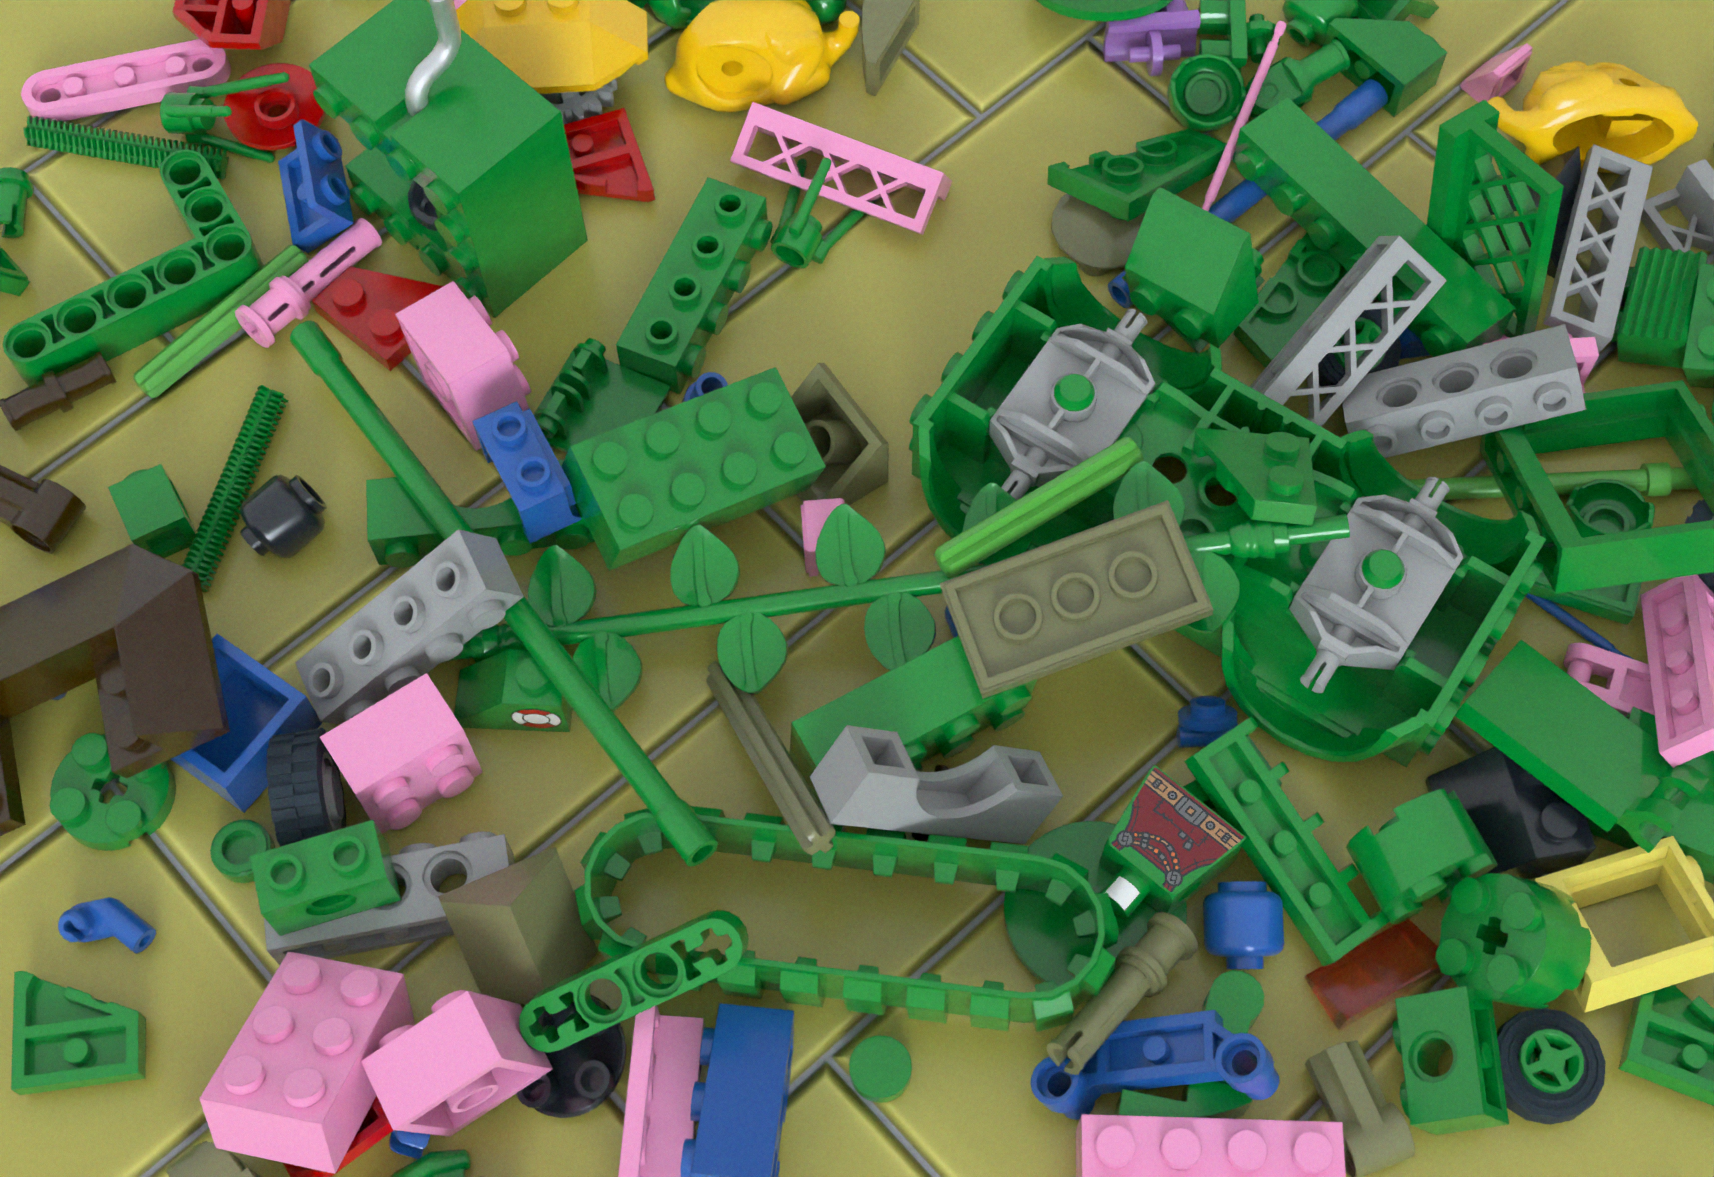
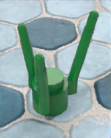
M286 72L206 87L189 86L186 93L169 92L163 97L160 106L162 125L170 134H185L186 140L190 144H205L221 148L222 150L227 149V151L272 163L275 161V156L270 152L207 133L206 130H211L214 127L216 117H228L232 114V109L229 106H216L208 98L286 83L289 81L290 76Z
M826 157L822 159L800 208L795 214L794 211L801 189L790 185L778 227L770 240L773 254L779 260L795 268H806L811 260L822 264L829 250L865 214L853 209L822 240L820 233L822 225L815 217L810 215V212L832 163ZM801 158L797 162V167L801 177H804L807 161Z

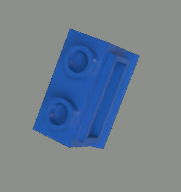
M516 401L472 421L483 455L487 463L493 462L516 505L529 543L582 520L574 505L576 502L571 484L530 409L522 411Z

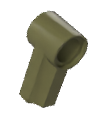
M1357 1040L1339 1043L1307 1059L1305 1066L1331 1122L1343 1123L1345 1171L1349 1177H1364L1414 1157L1415 1145L1408 1124L1397 1106L1392 1102H1386Z

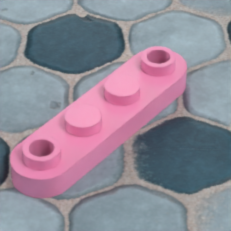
M197 39L43 70L26 80L21 90V97L32 117L37 116L38 120L40 117H43L44 120L49 118L50 121L55 119L56 122L59 120L63 122L161 102L167 93H186L189 86L206 87L226 83L231 73V66L223 48H210L202 40Z

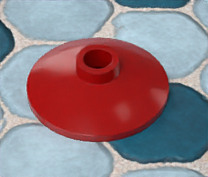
M273 63L257 67L242 75L238 80L286 72L289 74L290 79L286 83L227 94L223 106H229L232 109V114L224 117L232 135L243 144L252 148L280 150L297 145L293 125L301 119L319 128L326 113L314 98L313 91L317 87L309 70L294 64Z

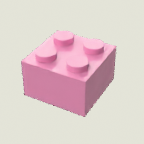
M452 281L395 314L424 383L476 451L481 446L472 421L516 401L522 411L529 409L525 396L531 393V388L520 369L513 364V362L519 359L518 352L503 330L494 333L489 327L492 325L491 319L485 307L475 295L467 299L455 282Z
M427 673L320 736V739L369 818L374 820L382 834L389 829L398 830L410 825L419 818L422 809L442 797L451 798L462 793L473 783L474 777L483 772L462 726Z
M458 990L439 999L431 1008L433 1014L415 1026L406 1025L389 1032L379 1041L380 1049L361 1061L393 1130L451 1137L553 1069L545 1052L538 1051L529 1046L522 1037L519 1028V1018L523 1009L520 1004L468 990Z

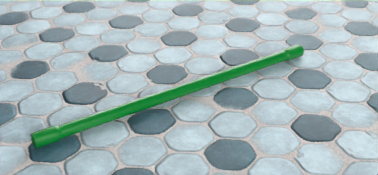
M305 321L297 325L290 334L291 344L313 373L321 377L444 541L458 529L475 533L343 362L341 353L318 323L315 321ZM525 597L521 598L505 611L504 620L653 814L658 828L687 866H697L706 861L718 847L716 839L689 804L680 799L528 600Z

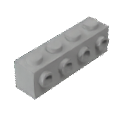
M458 529L295 662L320 722L344 723L428 673L439 663L456 657L463 650V644L481 630L498 624L505 617V611L524 596L496 538Z

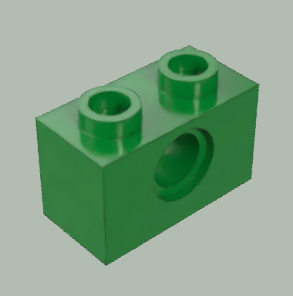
M374 820L249 856L261 915L279 936L401 900L389 845Z
M1468 986L1396 998L1398 1019H1395L1393 1022L1392 1033L1395 1046L1402 1055L1405 1081L1400 1085V1100L1406 1116L1410 1119V1125L1435 1135L1509 1125L1492 1001L1476 998V991ZM1452 1049V1065L1445 1074L1440 1076L1438 1070L1440 1057L1445 1051Z

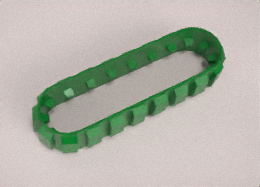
M690 806L718 842L715 852L752 856L753 861L771 863L772 859L812 863V867L816 869L831 870L833 866L870 870L873 871L874 876L890 878L893 877L894 873L935 878V883L954 885L955 881L994 885L997 891L1013 893L1016 892L1017 888L1046 893V899L1060 907L1067 902L1080 912L1079 916L1072 919L1077 938H1094L1095 943L1091 958L1076 953L1067 972L1074 979L1056 987L1053 980L1036 984L1035 992L1004 990V983L987 980L984 981L983 987L941 982V975L922 972L920 979L879 974V967L861 964L857 971L817 966V959L798 957L796 963L756 958L755 951L746 950L736 967L728 973L708 981L709 983L719 984L725 995L761 999L764 990L781 992L786 1003L823 1007L825 998L843 1000L847 1011L884 1015L886 1006L906 1008L909 1019L946 1023L949 1013L970 1016L971 1027L1009 1031L1011 1021L1033 1023L1036 1032L1069 1024L1073 1019L1074 1010L1083 1001L1088 1002L1093 996H1097L1114 973L1116 958L1106 949L1117 944L1119 927L1108 893H1095L1088 882L1089 870L1058 853H1055L1051 858H1046L1040 855L1029 854V846L991 842L990 849L974 848L967 846V839L932 834L929 835L928 842L907 840L904 831L868 828L866 834L849 833L845 831L844 825L832 824L836 831L831 839L833 847L826 853L819 850L810 855L801 848L791 828L785 824L781 816L746 812L744 819L740 820L726 818L722 809ZM648 808L624 814V821L615 824L607 833L600 831L580 861L585 869V883L574 890L581 926L591 940H600L598 950L606 960L647 940L645 934L633 927H630L622 936H619L611 929L610 922L622 916L619 897L611 896L617 881H623L632 867L631 864L636 859L663 852V849L674 848L658 828L655 817ZM695 949L689 951L693 963L700 954L704 953L703 951H695ZM657 952L646 957V972L657 975L662 984L672 983L677 979V965L670 956ZM703 984L691 990L701 991Z

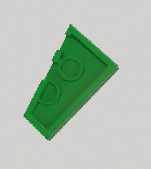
M1306 232L1303 238L1298 239L1289 251L1287 259L1274 277H1270L1258 293L1259 303L1234 330L1233 335L1266 368L1347 274L1346 269L1327 251L1319 249Z

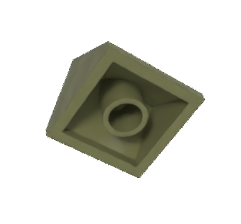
M818 363L791 398L826 467L810 489L796 495L802 503L808 500L842 498L845 500V504L851 505L888 482L889 444L825 363Z
M556 847L438 896L479 991L483 995L517 1004H527L541 990L581 972L598 952L594 940H591L581 926L575 893Z

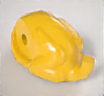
M717 0L711 2L693 19L679 37L676 47V60L665 73V85L670 93L717 112L748 110L752 102L762 106L777 103L778 105L791 104L827 85L831 73L830 68L852 46L859 32V16L853 11H845L839 16V24L835 31L823 32L817 15L806 0Z
M1571 61L1542 71L1535 79L1532 89L1525 95L1522 111H1515L1508 106L1504 98L1499 96L1487 101L1500 112L1498 128L1522 142L1526 146L1525 155L1536 164H1543L1579 146L1581 173L1586 153L1593 144L1650 166L1664 159L1683 144L1693 139L1698 127L1697 119L1685 107L1674 87L1660 85L1622 64L1611 62H1596L1586 65L1581 61ZM1599 167L1597 173H1614V172H1611V171H1609V170H1606V169H1604V168Z

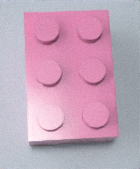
M288 951L199 1098L215 1147L335 1174L377 1096L361 1061L380 1049L378 1043L386 1034L399 1027L415 1024L404 974Z

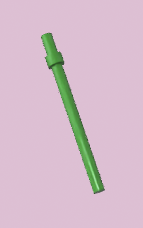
M1667 462L1643 463L1640 469L1546 473L1558 495H1570L1574 487H1580L1595 479L1619 480L1641 491L1644 497L1668 496L1671 490L1697 489L1684 467L1671 468ZM1493 476L1438 478L1439 480L1431 493L1433 496L1441 482L1444 481L1449 486L1450 491L1443 500L1504 497ZM1408 479L1421 489L1426 479Z

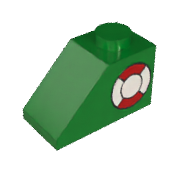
M507 649L460 670L454 716L462 728L570 732L573 709L528 650Z

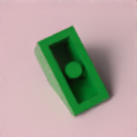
M1335 18L1329 23L1323 44L1325 46L1329 41L1336 39L1344 46L1351 64L1349 69L1340 73L1357 87L1369 79L1375 80L1383 86L1387 93L1388 101L1382 108L1393 117L1397 116L1436 85L1447 55V51L1432 36L1423 33L1410 21Z

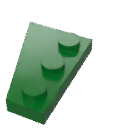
M1188 128L1136 142V151L1129 154L1112 155L1108 151L1089 155L1088 165L1069 169V165L1066 162L1049 165L1047 185L1106 211L1113 218L1129 222L1146 212L1153 193L1159 187L1176 195L1214 173L1227 144Z

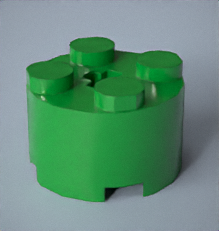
M1438 789L1399 805L1393 809L1397 816L1383 824L1376 835L1373 834L1369 825H1367L1354 835L1346 846L1379 907L1386 914L1391 924L1402 923L1417 915L1424 909L1422 903L1436 896L1441 904L1449 903L1454 885L1465 877L1477 878L1497 866L1492 852L1454 790L1447 794L1445 789Z
M1486 873L1477 878L1465 877L1454 885L1451 891V900L1441 920L1440 942L1436 950L1435 959L1443 974L1451 976L1458 987L1468 986L1476 991V998L1519 1007L1543 1009L1549 1007L1548 1002L1555 1000L1566 989L1574 991L1580 985L1590 962V930L1581 926L1578 912L1572 906L1576 902L1563 891L1551 885L1510 874Z

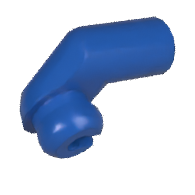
M103 898L77 904L71 909L64 911L58 921L60 935L69 942L87 943L115 937L135 954L145 950L152 943L156 935V930L116 898Z

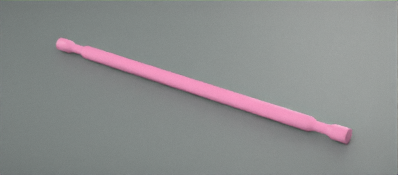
M1278 21L1275 26L1274 36L1268 43L1205 195L1202 209L1208 212L1211 204L1216 199L1234 155L1240 128L1245 126L1277 51L1278 41L1286 29L1287 24L1283 21Z

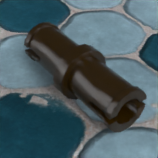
M99 351L94 356L56 374L52 369L43 373L42 377L44 380L6 399H0V407L12 428L18 431L21 427L59 409L63 413L73 409V402L117 381Z

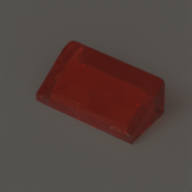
M1408 919L1402 923L1395 924L1356 946L1336 962L1315 969L1305 975L1304 978L1337 1029L1340 1030L1440 973L1441 970L1435 959L1438 946Z

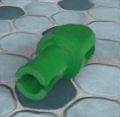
M1333 39L1327 45L1300 61L1286 56L1271 65L1250 117L1255 119L1286 97L1299 108L1312 100L1314 87L1341 71L1349 69L1351 64L1350 58L1344 46L1338 40ZM1254 77L1251 78V80L1247 83L1245 87L1246 96L1249 92Z

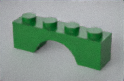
M564 459L558 460L561 466L563 464ZM397 477L366 480L367 539L379 565H389L397 568L414 566L444 542V539ZM511 497L499 504L484 508H465L454 505L476 534L496 538L505 555H523L532 549L546 548L553 545L568 550L579 549L588 543L595 542L577 503L574 505L582 520L532 543H529L524 533L518 509Z

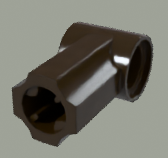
M0 465V522L8 525L16 535L33 547L52 554L86 509L85 504L74 493L54 481L43 479L39 484Z

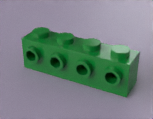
M709 177L707 178L616 343L621 366L670 385V391L679 395L689 377L696 378L705 361V347L711 335H719L726 323L730 299L734 292L741 293L750 275V262L756 250L762 252L769 242L773 224L768 220L766 197Z

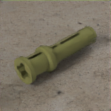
M1157 912L1147 922V932L1134 947L1128 946L1121 950L1116 957V971L1107 980L1099 994L1093 996L1062 1032L1047 1045V1052L1058 1067L1069 1056L1071 1060L1065 1066L1064 1071L1072 1075L1079 1074L1084 1068L1085 1063L1143 997L1159 995L1167 985V975L1180 960H1189L1198 950V942L1194 933L1184 922L1170 913Z

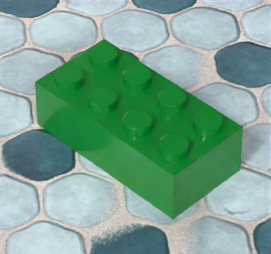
M774 367L571 445L561 467L571 484L578 508L610 571L679 543L686 532L695 525H702L707 530H710L808 490L826 466L777 368Z
M956 636L791 722L789 754L825 812L810 776L846 725L897 732L915 770L921 772L923 770L922 762L939 753L942 754L944 759L961 753L975 742L972 736L992 726L995 732H998L1025 716L1023 709L1026 708L1028 702L1032 699L1031 694L1038 679L982 699L960 638Z

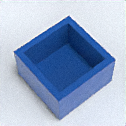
M216 634L212 638L230 732L171 758V760L245 813L268 786L266 766L270 738L274 735L318 729L322 722L319 721L316 711L304 694L225 638Z

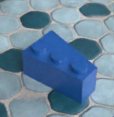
M719 1003L715 1028L704 1027L700 1065L708 1066L706 1082L694 1083L690 1119L691 1121H698L699 1125L696 1139L685 1138L680 1177H779L780 1161H778L782 1126L786 1118L794 1050V1010Z

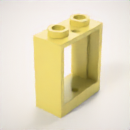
M1674 836L1661 839L1650 853L1638 846L1535 878L1534 881L1551 885L1570 895L1576 902L1572 906L1578 912L1581 926L1589 930L1590 928L1579 908L1657 884L1691 943L1611 967L1590 930V962L1580 985L1573 991L1584 1013L1714 972V902L1704 887V877L1697 861L1690 855L1685 856Z

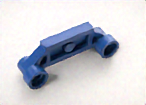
M1216 1010L1122 1021L1085 1063L1084 1068L1079 1074L1072 1075L1064 1071L1065 1066L1071 1059L1066 1058L1058 1067L1049 1056L1035 1067L1031 1076V1089L1034 1096L1049 1110L1063 1113L1072 1120H1080L1082 1114H1090L1095 1106V1100L1102 1094L1122 1092V1089L1134 1091L1225 1080L1234 1090L1245 1093L1254 1100H1264L1271 1097L1279 1086V1074L1274 1068L1273 1057L1269 1050L1254 1035L1248 1033L1233 1034L1223 1027V1019Z

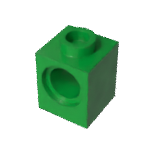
M162 464L150 469L135 471L129 474L123 481L108 487L134 545L163 558L192 545L191 542L195 538L196 530L175 485Z

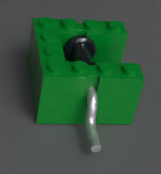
M393 0L309 64L317 87L313 91V95L319 106L331 118L335 119L338 116L343 118L349 124L355 137L367 148L345 165L353 186L350 189V196L365 214L371 215L373 212L376 213L383 220L390 235L399 244L404 246L409 242L415 249L419 250L418 254L421 260L433 274L440 276L444 273L455 282L467 299L475 295L481 301L486 311L494 318L588 241L561 111L460 28L453 0H429V2L426 0Z

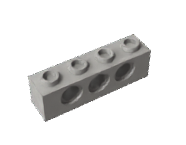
M1565 324L1366 374L1342 402L1348 434L1362 429L1372 433L1375 445L1384 458L1586 410L1579 371Z
M492 832L470 833L460 839V843L439 847L430 843H417L403 847L400 850V854L391 855L397 883L406 887L400 901L392 905H383L279 936L264 918L267 952L280 965L288 951L330 959L454 935L438 897L443 894L439 892L441 883L453 874H463L467 876L464 884L466 885L515 864L514 853L505 834L496 836Z

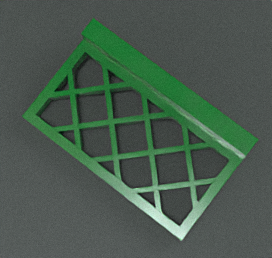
M1483 100L1439 125L1427 226L1515 307V316L1512 315L1504 332L1506 337L1512 338L1536 331L1564 186L1497 132L1500 112L1486 100ZM1493 157L1496 161V164L1500 170L1501 175H1497L1494 169V166L1492 164ZM1502 185L1507 186L1517 211L1512 210ZM1527 185L1540 195L1537 208ZM1486 197L1490 203L1494 215H1491L1488 210V207L1486 205ZM1518 222L1523 223L1532 243L1531 247L1528 246ZM1497 225L1500 226L1510 250H1506L1496 228ZM1480 237L1488 253H1484L1483 248L1479 242ZM1511 261L1516 262L1523 278L1524 286H1522ZM1490 264H1493L1503 288L1499 287Z

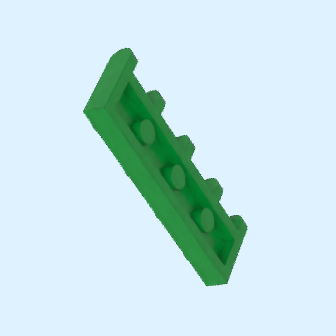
M1251 716L1184 762L1221 817L1247 837L1242 848L1265 882H1267L1272 892L1278 894L1282 899L1284 910L1324 967L1336 962L1390 921L1382 910L1368 916L1346 884L1360 874L1355 865L1351 863L1337 871L1311 833L1325 821L1318 812L1303 820L1277 783L1278 779L1290 772L1285 763L1282 761L1268 770L1246 736L1253 733L1259 726Z

